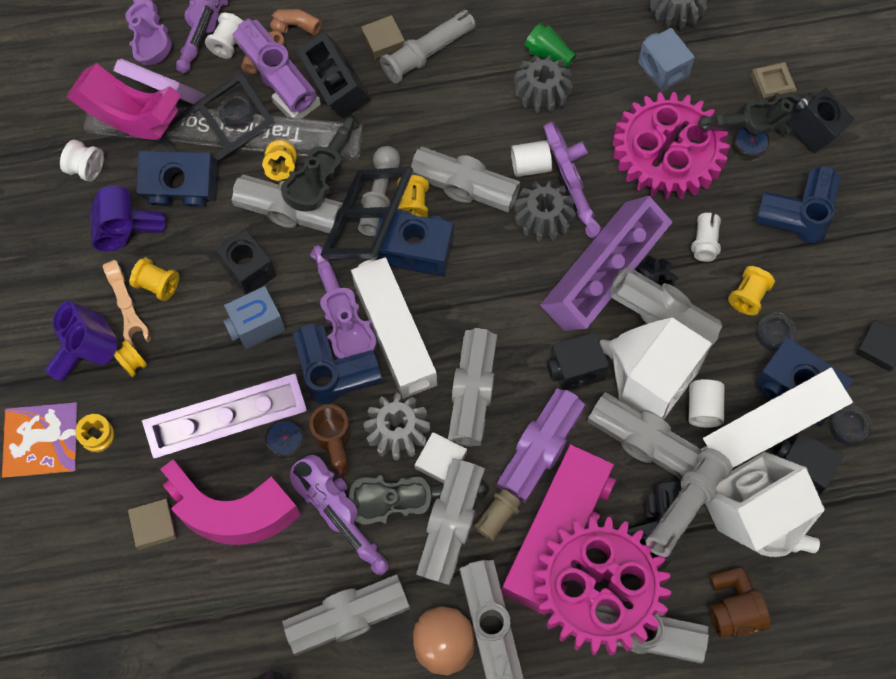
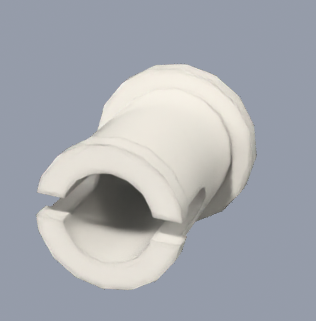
M703 213L698 216L696 240L691 245L694 257L704 262L715 260L721 251V246L718 243L721 218L715 214L713 216V223H710L712 213Z

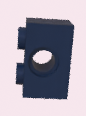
M138 151L136 194L148 200L149 205L169 206L170 200L183 201V205L190 207H204L205 201L216 202L218 159L211 153ZM178 172H183L185 176L183 184L178 188H172L170 183L172 176Z
M397 209L375 260L386 257L390 267L445 277L454 241V223L439 216H429L427 218ZM384 218L379 219L375 238ZM412 237H418L422 239L418 243L407 242V240Z
M786 337L762 371L755 385L761 389V392L768 399L773 400L797 387L794 380L806 382L831 367L846 391L854 379ZM829 416L814 424L821 427Z

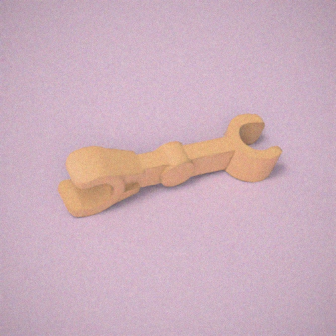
M116 260L103 264L106 277L115 292L117 305L124 317V339L135 348L132 335L135 332L142 331L147 343L150 342V331L136 315L134 303L127 291L124 282L126 280L121 267Z

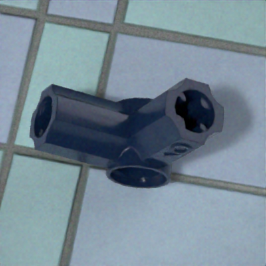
M820 166L816 169H810L802 200L764 191L756 223L793 231L801 240L808 243L821 241L825 238L835 213L834 205L841 176L834 171V168Z
M306 325L293 333L307 391L311 399L316 403L330 404L342 394L382 383V377L373 350L334 360L324 325ZM321 377L332 379L325 386L319 387L314 385L317 379Z

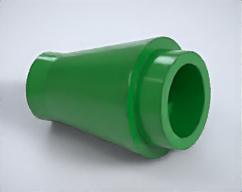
M541 23L532 30L524 44L529 49V54L533 56L536 54L542 60H545L549 53L553 62L562 59L566 69L577 55L565 44L550 25L545 27Z

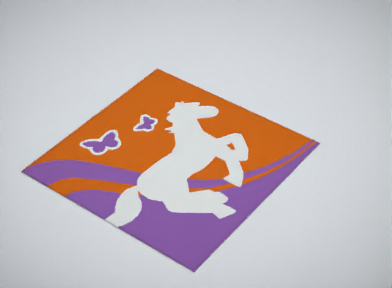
M77 402L5 409L2 478L75 471Z

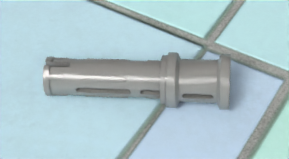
M462 10L417 40L409 39L403 43L401 49L393 54H385L380 57V64L386 76L393 83L397 84L402 81V76L414 68L420 69L424 67L425 63H427V58L475 29L476 25L472 15L466 16L468 11Z
M714 449L702 450L697 457L698 464L694 470L686 473L682 478V490L659 521L655 530L646 539V545L651 546L650 550L660 557H668L676 542L689 526L699 508L714 499L717 494V485L721 479L728 478L732 472L730 460L721 452Z

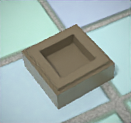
M392 15L361 26L362 35L374 59L393 53L403 47L405 40Z
M786 62L752 70L750 77L760 100L765 99L767 102H771L772 96L776 93L780 95L790 92L796 94L797 89Z
M167 499L128 510L135 547L138 550L177 539L170 502Z

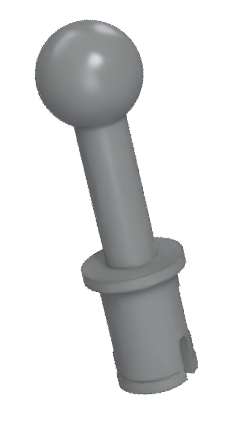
M380 147L373 155V164L376 169L399 168L400 155L393 147ZM389 178L374 179L371 192H367L362 196L363 208L389 207L390 200L385 196ZM361 218L358 230L364 235L375 236L380 218Z

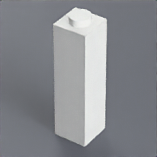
M386 257L379 260L370 259L362 262L357 268L351 270L354 287L368 320L371 322V327L402 399L437 386L436 370Z
M831 367L704 437L703 440L707 446L701 448V451L704 449H714L721 452L730 460L732 468L853 402Z

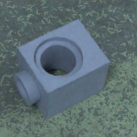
M669 28L660 34L654 33L642 42L638 63L662 92L690 77L695 57L674 30Z

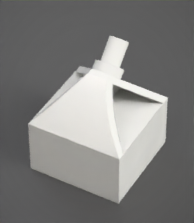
M672 317L634 328L613 340L602 339L600 341L604 355H609L613 360L619 400L640 413L643 411L651 412L663 420L700 371L712 345L711 342Z
M763 452L734 469L728 478L721 479L716 487V496L711 502L706 503L719 532L761 555L780 557L786 556L791 552L796 553L800 550L814 554L820 547L818 538L805 534L824 512V507L806 467Z

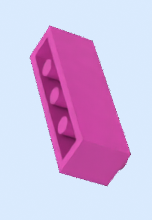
M570 444L502 587L503 596L538 612L539 606L546 601V598L534 597V589L544 585L534 580V573L538 570H547L538 563L539 555L552 556L546 549V544L548 540L554 541L559 545L561 544L558 539V531L561 528L572 535L574 521L577 520L583 529L588 528L590 517H594L596 522L598 521L600 514L594 512L599 498L607 501L616 479L611 478L610 474L614 464ZM575 561L571 562V566L576 569L578 563ZM561 584L562 591L565 593L568 586Z

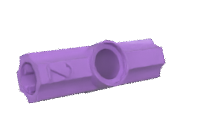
M247 19L240 23L237 30L233 33V39L260 72L263 83L273 88L291 112L301 113L309 108L316 98V91L291 62L286 48L276 43L257 19Z
M556 389L537 421H532L520 438L516 447V454L497 482L499 489L507 490L520 502L526 504L547 469L551 470L567 443L566 438L574 428L575 423L585 409V404L578 396L568 390Z

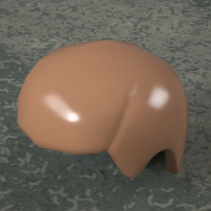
M439 606L426 610L418 618V622L415 623L413 630V645L416 658L421 665L434 674L450 675L463 670L473 657L475 650V636L470 620L455 608Z

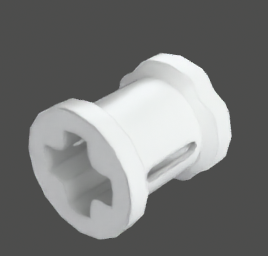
M223 12L218 18L219 25L213 34L207 36L205 45L215 55L229 59L234 54L233 47L236 43L233 39V33L243 21L234 14Z

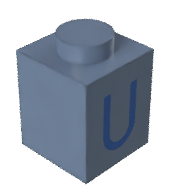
M265 286L224 305L229 318L223 322L232 341L240 338L245 350L286 331L281 316Z

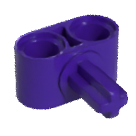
M120 186L104 187L96 193L90 209L92 247L98 251H115L124 247L128 237L131 235V231L161 233L165 229V215L162 212L132 210L128 189Z
M65 301L58 307L53 318V329L62 346L47 365L46 373L53 379L61 381L68 376L80 358L98 365L107 364L115 354L117 339L104 316L71 301Z

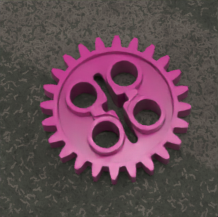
M660 92L657 95L656 102L645 96L642 106L635 102L632 103L631 112L624 111L621 122H617L612 146L615 147L613 158L619 160L618 170H628L627 182L635 179L639 180L637 190L640 191L646 186L651 187L650 196L654 197L658 190H662L665 200L669 199L671 191H676L678 197L683 199L686 189L694 196L698 194L700 185L708 189L712 179L717 180L719 178L721 168H724L728 158L726 156L730 145L726 143L728 132L715 130L714 128L710 129L709 132H705L698 127V121L701 116L713 117L714 109L703 112L704 102L699 101L693 106L690 104V95H687L683 101H678L676 92L672 93L670 100H665ZM661 123H667V124H669L670 126H665V125H662ZM686 124L687 126L679 134L678 141L673 142L678 130L682 125ZM690 140L698 141L700 144H695ZM640 147L650 148L651 151L643 150ZM668 148L659 166L654 167L653 165L662 157L663 149ZM670 165L680 166L682 169H675Z
M590 517L587 529H583L576 520L573 522L572 535L562 528L558 531L560 545L548 540L546 549L552 556L539 555L538 563L547 569L538 570L534 573V580L544 584L534 589V597L546 598V601L539 606L538 612L539 614L551 612L552 617L547 623V628L551 629L560 625L563 628L559 638L561 642L570 635L576 637L574 649L577 651L584 642H589L591 654L596 655L600 644H605L609 655L612 656L616 651V643L620 642L628 652L633 647L631 637L634 636L638 641L644 643L648 638L644 627L656 631L660 624L653 615L664 616L668 610L667 607L658 602V600L668 599L671 595L670 590L660 587L661 584L668 582L670 573L658 572L657 570L663 565L665 558H652L650 555L652 553L650 550L651 546H643L640 543L643 531L639 530L633 536L628 535V522L626 521L620 526L619 530L613 529L611 517H607L604 527H598L595 518ZM598 548L604 551L608 561L604 564H594L587 558L586 552L589 549ZM575 561L580 564L585 573L573 568L571 562ZM626 573L636 575L640 579L641 588L636 591L626 589L622 585L620 577ZM603 578L609 582L607 589L604 588L601 592L594 589L595 583L600 582ZM567 580H574L582 586L583 594L578 597H569L562 591L561 584ZM619 599L630 602L633 608H625ZM600 606L611 607L616 612L617 621L612 624L600 622L595 614V609Z

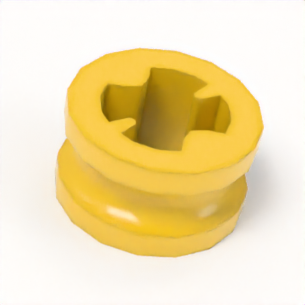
M127 340L122 342L120 350L115 351V359L131 377L136 375L135 371L138 367L145 368L147 366L146 362Z
M100 414L86 415L76 425L75 434L77 440L85 449L91 452L104 451L110 447L114 440V428ZM94 427L102 432V436L96 439L91 437L88 431Z

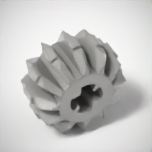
M398 393L394 395V402L389 403L385 397L381 396L379 399L381 409L370 407L368 414L371 419L364 422L365 431L370 433L367 437L368 444L370 446L378 445L377 451L380 456H384L389 450H392L393 459L399 460L401 457L400 451L405 450L410 457H413L415 455L413 444L425 446L426 437L423 434L430 431V423L424 420L427 416L426 409L424 407L415 408L416 399L413 396L407 399L405 403H402L401 395ZM400 422L404 424V429L401 427L395 428L394 431L390 429V425L398 426Z

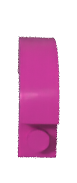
M95 63L84 69L66 97L96 119L121 132L143 139H159L178 112V108L175 105L181 94L171 86L156 93L138 91L122 83L99 64Z
M171 460L160 469L168 478V481L163 484L164 488L177 502L171 508L172 511L189 529L208 540L229 545L259 542L281 532L301 516L296 505L272 476L243 498L233 501H218L202 494L174 460Z

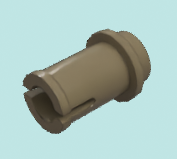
M502 489L499 494L494 493L492 495L494 501L477 523L473 525L479 533L494 542L495 537L513 514L518 515L520 512L517 508L521 502L505 489Z

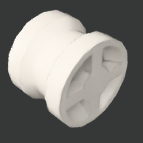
M75 139L66 144L60 158L62 172L70 175L77 173L81 179L89 182L94 181L98 177L104 163L102 149L94 146L86 148L83 142Z

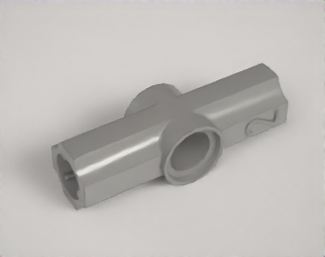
M421 146L413 157L411 168H413L412 175L424 177V179L429 181V184L442 188L450 198L462 203H470L472 200L508 213L512 210L520 189L519 181L486 170L483 163L466 155H461L455 159Z
M243 174L240 178H237L231 199L233 206L267 215L272 222L286 228H294L299 224L330 233L343 204L325 198L323 204L318 209L299 211L290 207L283 200L281 185L284 181L279 182L278 185Z
M626 267L624 270H620L614 278L612 287L609 290L611 298L641 314L642 319L647 324L672 317L711 342L712 345L718 339L722 328L721 321L691 304L684 293L670 284L665 283L660 286L634 269Z
M474 328L472 330H465L460 367L456 368L452 389V402L454 404L448 440L460 446H481L486 409L490 407L494 383L492 369L497 342V334L491 333L487 329Z
M606 392L600 397L588 418V423L621 442L623 449L629 455L644 463L654 462L681 480L686 473L692 472L698 464L697 457L701 449L671 432V427L665 420L651 412L643 411L640 413Z
M452 458L440 499H436L426 530V533L429 534L416 575L450 585L462 544L465 545L475 514L473 507L485 468Z
M494 560L477 561L461 567L459 570L486 679H524L510 627V616L505 607ZM487 616L498 617L503 624V628L497 634H487L480 627L482 619Z
M394 575L360 590L353 588L333 594L322 602L323 605L282 621L293 654L297 656L334 640L342 642L355 638L367 632L371 628L370 625L404 613L410 607L398 576Z
M600 606L595 609V614L600 622L612 624L617 621L616 612L611 607ZM653 615L660 624L656 631L652 630L653 639L649 642L641 643L634 636L631 637L633 644L631 651L637 654L653 653L702 664L707 650L709 634L708 626ZM620 642L616 643V646L623 647Z

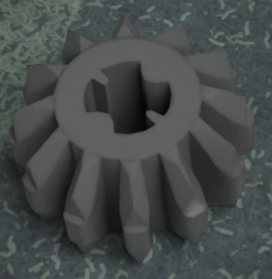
M651 0L650 8L651 12L655 13L656 22L666 21L667 29L673 24L677 25L682 31L686 24L694 27L698 19L705 15L707 0Z
M550 53L545 60H541L536 54L532 58V63L523 60L520 71H517L514 76L516 99L522 100L524 109L534 106L536 114L541 111V108H546L551 114L555 110V106L563 108L567 97L572 93L573 85L571 84L572 74L570 69L564 68L562 59L553 62Z
M535 180L532 184V190L522 189L520 199L515 201L514 211L516 212L515 223L517 226L523 227L525 237L535 233L536 240L539 243L542 241L543 236H548L554 242L557 239L558 233L566 235L569 231L570 223L575 219V211L572 209L574 207L573 196H565L566 189L564 185L554 189L553 183L549 180L546 187H541Z

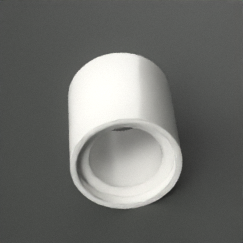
M547 140L511 146V159L515 177L552 171L551 153Z
M697 380L690 383L689 423L691 425L712 428L724 424L725 386L723 383L715 380Z

